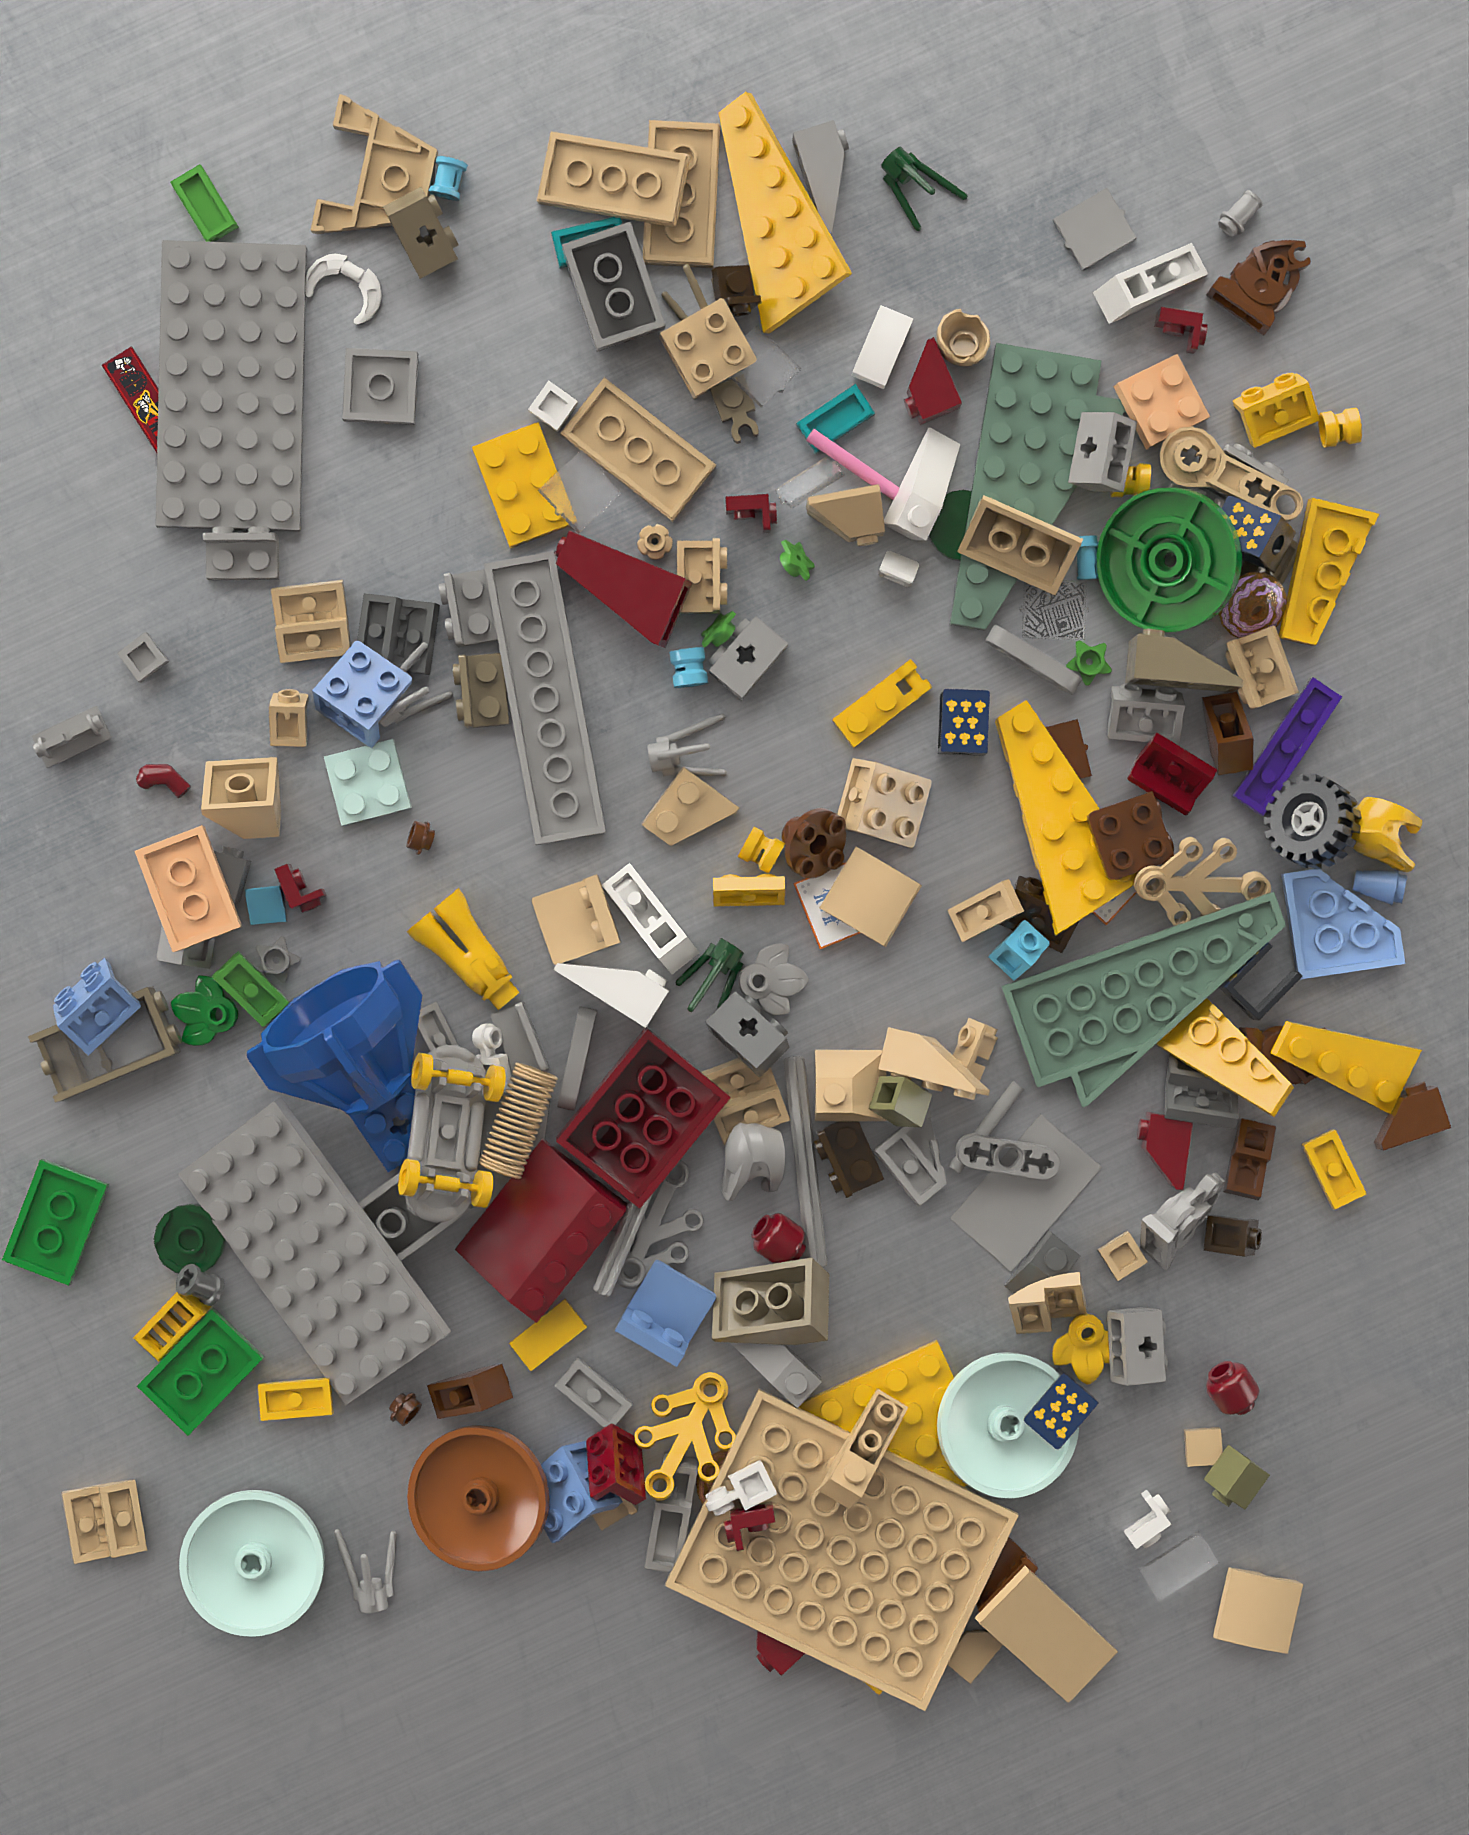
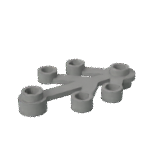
M682 1160L676 1164L682 1171L681 1177L674 1180L667 1175L663 1180L647 1219L645 1215L643 1216L636 1233L638 1239L632 1252L629 1250L617 1283L623 1288H638L655 1260L668 1265L671 1263L681 1264L688 1258L689 1249L685 1243L680 1241L673 1242L667 1251L645 1258L652 1243L687 1230L697 1231L703 1225V1215L696 1209H689L682 1217L660 1225L675 1189L682 1187L688 1180L689 1169ZM617 1191V1195L628 1204L629 1200ZM689 1214L698 1215L700 1222L697 1226L691 1227L686 1223V1217ZM617 1229L611 1230L608 1233L612 1241ZM676 1246H680L685 1250V1255L681 1259H675L671 1254V1250ZM628 1264L635 1265L638 1269L637 1275L628 1277L624 1272L625 1266Z

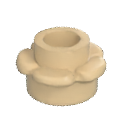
M658 524L655 527L650 525L644 527L639 533L640 540L637 542L639 551L643 555H648L653 560L663 558L666 552H670L673 544L672 538L668 535V529ZM656 538L658 540V544L653 545L651 543L652 539Z

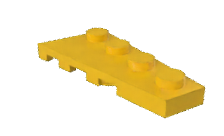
M1316 498L1308 499L1279 631L1280 639L1310 646L1317 644L1336 605L1335 601L1351 574L1349 572L1366 543L1365 539L1371 527L1376 523L1379 516L1378 513Z
M1208 998L1156 1043L1159 1048L1275 1117L1294 1088Z
M1286 1021L1271 1054L1391 1114L1422 1050Z

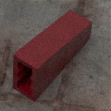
M569 531L566 537L563 536L555 551V556L558 557L555 564L651 643L666 648L693 582L572 531Z

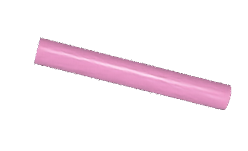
M813 429L806 439L807 442L868 484H879L881 493L894 500L899 491L898 486L817 430Z

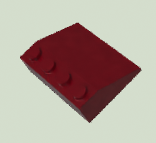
M646 1027L558 1133L556 1142L640 1209L731 1097Z
M543 1138L529 1154V1158L525 1159L527 1164L522 1165L525 1168L522 1172L523 1175H521L522 1178L515 1179L511 1177L455 1248V1251L509 1303L535 1323L541 1319L624 1215L627 1206L624 1200Z

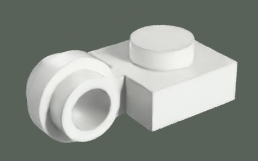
M491 1023L481 1024L473 1031L472 1035L473 1044L476 1048L480 1049L481 1053L476 1055V1057L483 1064L486 1073L491 1065L505 1068L506 1081L503 1091L505 1092L506 1089H512L507 1084L513 1083L510 1080L511 1072L507 1054L495 1053V1049L499 1048L502 1043V1032Z
M759 1460L728 1476L734 1487L733 1490L727 1491L726 1487L722 1486L709 1492L706 1495L708 1500L706 1507L708 1511H713L714 1515L718 1516L731 1510L734 1507L732 1501L739 1498L744 1510H747L777 1495V1492L762 1461Z

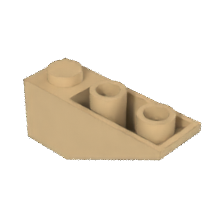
M888 1027L878 1069L891 1072L890 1076L923 1080L921 1087L942 1092L943 1086L955 1088L953 1095L975 1100L976 1094L989 1096L990 1090L935 1038Z
M877 1389L835 1457L818 1490L848 1509L861 1499L908 1407Z

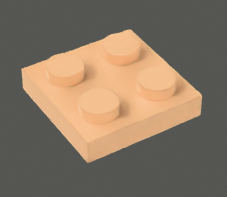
M1178 354L1113 386L1129 418L1137 421L1136 431L1146 450L1165 441L1169 434L1177 429L1193 427L1210 417Z

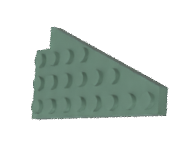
M996 343L965 533L983 495L1053 525L1077 487L1068 483L1081 413L1115 412L1123 415L1125 412L1120 399L1096 395L1102 360ZM961 554L949 625L985 631L1018 579Z
M1275 892L1264 894L1003 985L1002 989L1037 1088L1071 1076L1082 1108L1088 1106L1286 926Z

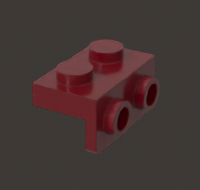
M1156 732L1137 756L1127 779L1146 792L1153 791L1154 797L1187 816L1191 812L1196 799L1214 779L1217 769Z

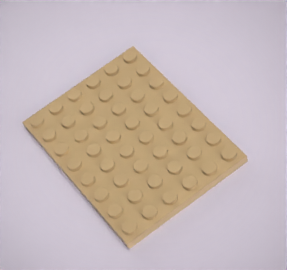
M758 1389L709 1492L725 1486L727 1491L733 1490L734 1487L728 1476L761 1460L777 1495L759 1504L773 1503L776 1522L769 1523V1529L759 1532H748V1528L741 1529L744 1550L737 1551L735 1542L728 1543L724 1521L731 1520L730 1510L715 1516L713 1511H708L706 1507L708 1500L706 1498L665 1582V1586L926 1711L1019 1516L1018 1513L888 1450L885 1451L862 1498L848 1509L818 1489L850 1432L799 1407L796 1408L794 1405L768 1392ZM739 1498L732 1501L734 1504L732 1509L743 1507Z

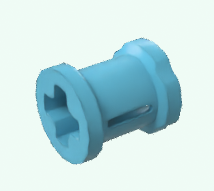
M437 156L435 163L438 165L434 185L430 186L429 192L439 198L459 201V184L462 172L467 170L468 165L458 159Z

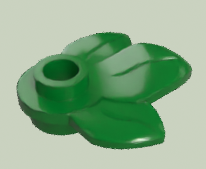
M198 975L195 983V992L180 993L171 1001L174 1015L181 1022L187 1023L182 1034V1042L188 1045L209 1044L217 1033L231 1030L238 1020L236 1005L232 1000L225 997L223 988L210 976ZM218 1008L223 1012V1017L220 1021L216 1019L215 1015Z

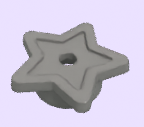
M283 936L272 946H256V951L261 958L258 971L262 975L273 974L282 983L287 981L288 968L301 960L299 956L288 951L286 939ZM279 957V963H274L273 958Z

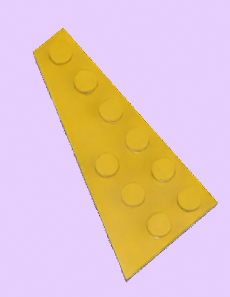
M744 92L718 112L755 295H761L762 303L758 305L762 330L763 333L770 334L849 277L852 272L752 93Z
M1025 700L999 716L995 720L1006 762L1009 763L1014 781L1013 788L1016 797L1019 798L1024 827L1036 869L1039 870L1044 887L1043 894L1046 905H1049L1053 919L1052 926L1056 936L1133 887L1135 877L1139 872L1117 880H1109L1106 877L1087 822V815L1090 812L1099 810V807L1029 702Z

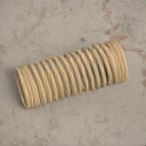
M517 1062L515 1063L514 1070H512V1074L540 1086L513 1077L510 1080L540 1093L511 1083L507 1084L508 1087L525 1092L538 1099L506 1089L505 1092L536 1105L525 1103L506 1095L503 1098L536 1112L502 1101L500 1102L501 1105L523 1112L531 1117L520 1115L502 1107L498 1108L499 1111L523 1119L531 1124L499 1113L496 1116L529 1130L497 1119L494 1122L527 1136L513 1133L495 1125L491 1127L496 1131L514 1136L525 1142L517 1141L492 1131L489 1132L490 1135L514 1143L522 1148L511 1146L490 1137L487 1140L502 1147L512 1149L522 1155L488 1143L485 1144V1147L512 1156L520 1161L509 1159L489 1150H483L484 1154H481L479 1164L502 1175L520 1179L522 1178L521 1175H523L522 1172L525 1170L522 1165L527 1164L525 1159L529 1158L527 1153L531 1152L529 1147L534 1146L531 1141L536 1140L534 1135L538 1134L536 1129L540 1128L538 1123L543 1121L540 1117L545 1116L543 1111L547 1110L545 1106L549 1104L547 1099L552 1097L550 1093L554 1092L553 1087H555L558 1078L545 1071L541 1072L537 1068Z

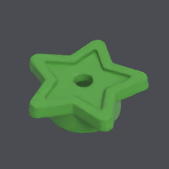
M787 540L782 541L781 544L785 549L780 554L782 566L791 576L798 577L801 575L807 581L810 578L809 570L815 568L814 563L805 555L800 542L793 545Z
M731 611L726 615L720 613L712 625L701 633V636L704 638L702 641L704 648L710 643L718 647L730 638L735 630V625L731 622L736 615L735 612Z
M1080 640L1076 641V656L1066 664V667L1080 672L1086 686L1091 684L1096 674L1112 672L1111 667L1104 658L1107 647L1106 643L1090 647ZM1088 658L1092 659L1093 661L1091 665H1087L1086 660Z

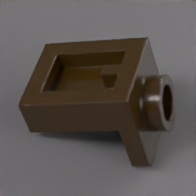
M749 265L718 266L711 270L715 301L721 298L724 299L733 317L751 314V309L762 303L761 295H753Z
M1208 1215L1203 1251L1242 1257L1255 1255V1251L1260 1248L1262 1241V1230L1258 1228L1259 1220Z

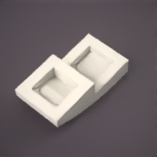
M880 305L851 376L884 389L911 327L913 318Z

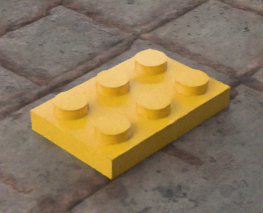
M539 422L472 447L510 549L577 524Z

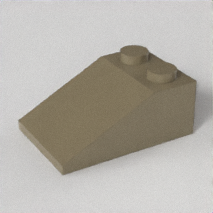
M1143 629V633H1138V635L1128 641L1125 684L1131 683L1230 693L1243 687V679L1174 637H1164L1165 631Z
M813 1258L714 1273V1293L717 1297L713 1303L712 1340L714 1342L801 1345L828 1341L830 1274Z

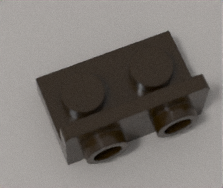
M1019 876L1015 883L1014 891L1024 912L999 925L1014 931L1023 920H1026L1049 941V948L1063 954L1079 921L1055 936L1052 926V915L1049 905H1046L1043 894L1044 887L1042 881L1033 877L1025 878Z
M837 1121L816 1131L819 1139L813 1141L821 1161L828 1158L834 1171L829 1173L828 1176L836 1194L843 1191L845 1197L848 1198L853 1196V1193L884 1180L859 1121Z

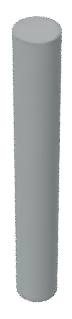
M1012 1081L972 1134L989 1136L1024 1091V1088ZM973 1142L972 1147H965L964 1152L970 1156V1159L979 1149L976 1146V1142ZM955 1156L948 1166L960 1174L966 1165Z

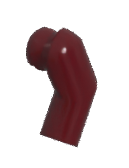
M146 764L139 769V773L136 776V782L139 787L149 789L154 785H166L177 798H181L191 788V785L169 764Z

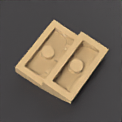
M343 580L271 589L280 663L343 656L351 647Z
M855 847L819 908L886 947L922 885L860 848Z
M739 1058L702 1071L705 1076L731 1097L714 1118L723 1145H726L731 1131L739 1123H758L771 1128L790 1121L771 1067L759 1078Z
M1080 1272L1067 1273L1040 1280L1008 1297L1016 1334L1051 1332V1318L1075 1317L1087 1314Z
M135 1479L61 1492L74 1564L147 1551Z
M1228 1567L1213 1637L1234 1644L1288 1654L1303 1584L1296 1580L1266 1576L1256 1571Z

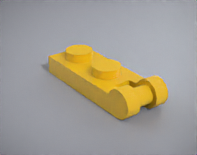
M912 659L904 663L832 719L853 748L933 687L927 679L923 680L915 670L917 666ZM902 679H905L912 688L905 695L896 686Z

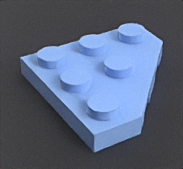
M1320 869L1281 874L1295 970L1303 975L1301 979L1405 964L1400 928L1391 921L1386 920L1349 890L1340 886L1329 875Z

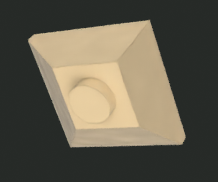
M879 484L811 496L807 499V514L847 542L857 541V546H866L878 543V537L884 536L885 525Z
M277 757L207 761L201 805L202 815L243 839L279 837L281 802Z
M815 1050V1121H887L869 1109L879 1077L886 1076V1071L878 1069L883 1050Z

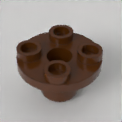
M825 808L812 809L801 817L791 818L782 830V841L785 843V858L789 868L804 878H817L826 874L831 869H838L844 861L843 850L846 843V821L844 818Z

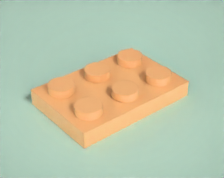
M201 825L134 851L173 953L242 927L205 826Z

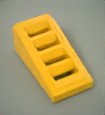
M176 1292L133 1338L160 1362L207 1313L211 1306L203 1304L195 1296H184ZM171 1308L187 1322L185 1325L169 1311ZM162 1319L171 1329H173L176 1332V1334L173 1335L171 1332H169L159 1322V1320ZM151 1329L167 1343L165 1346L149 1333Z

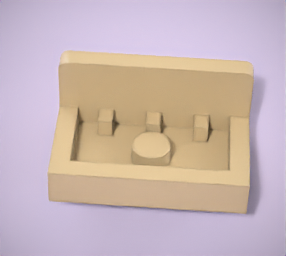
M713 538V541H677V575L693 582L680 614H720V605H727V583H720V569H727V547H720V538Z
M1275 626L1226 643L1228 647L1226 651L1227 662L1233 671L1236 670L1238 677L1243 679V687L1238 689L1239 695L1243 703L1248 704L1251 710L1299 693Z

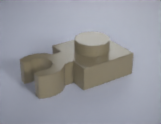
M744 376L736 377L710 388L722 423L729 420L733 421L731 434L736 444L741 443L738 431L744 426L749 427L752 430L753 436L757 437L759 432L758 426L754 420L747 416L748 413L755 411L756 408Z

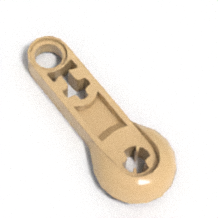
M1195 427L1179 428L1170 433L1162 444L1159 454L1161 468L1165 475L1175 484L1185 487H1211L1227 496H1234L1281 515L1287 522L1296 518L1302 511L1303 499L1299 492L1227 456L1215 439L1203 429ZM1190 448H1193L1197 451L1195 457L1199 456L1198 463L1192 462L1188 466L1182 462L1185 457H1181L1180 454L1181 451L1187 452ZM1256 480L1260 483L1258 488L1267 494L1271 492V487L1277 490L1270 498L1268 507L1263 504L1267 497L1261 494H1256L1253 498L1248 496L1249 489L1245 487V483L1251 484ZM1282 495L1290 496L1295 502V510L1290 515L1281 514L1276 508L1277 499Z

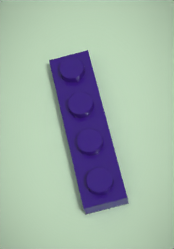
M1314 677L1310 678L1254 762L1253 770L1248 771L1232 797L1260 816H1264L1267 811L1265 809L1268 802L1272 804L1275 799L1272 796L1276 790L1280 791L1282 789L1283 783L1288 780L1342 699V696Z

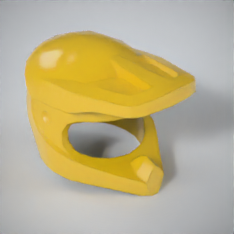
M1364 797L1356 807V809L1361 811L1362 819L1355 820V823L1361 826L1360 834L1353 833L1351 837L1357 841L1353 849L1364 856L1377 859L1396 870L1406 873L1412 871L1415 863L1401 848L1402 842L1399 839L1398 832L1400 826L1403 825L1408 832L1416 834L1421 829L1422 819L1410 810L1393 802L1379 798Z

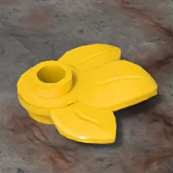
M1081 1314L1071 1321L1068 1333L1058 1338L1054 1343L1052 1350L1054 1365L1062 1366L1071 1363L1077 1378L1086 1385L1091 1384L1100 1376L1104 1363L1110 1364L1108 1331L1104 1330L1102 1322L1096 1316ZM1085 1328H1092L1091 1336L1087 1338L1081 1336Z

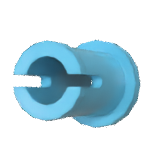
M1097 535L1078 536L1083 541L1077 552V580L1099 579L1097 573V548L1099 544L1097 542Z

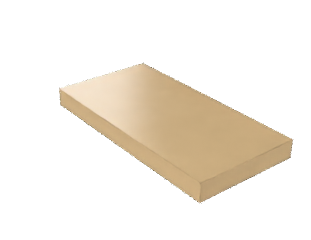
M649 120L648 148L689 154L690 163L677 227L644 222L643 260L645 265L683 267L688 264L690 267L713 268L720 141L719 123Z
M551 131L537 202L541 205L676 228L690 156L689 154Z
M605 377L560 433L561 436L671 522L677 518L716 468L715 463Z
M1026 1566L975 1617L981 1626L1068 1703L1118 1653L1112 1644Z

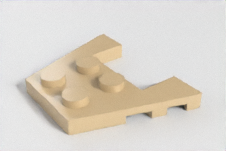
M339 94L333 127L337 130L369 136L354 206L317 199L310 230L314 234L392 226L383 206L420 187L426 196L429 197V188L432 185L438 151L400 127H396L380 118L378 114L356 104L349 97Z

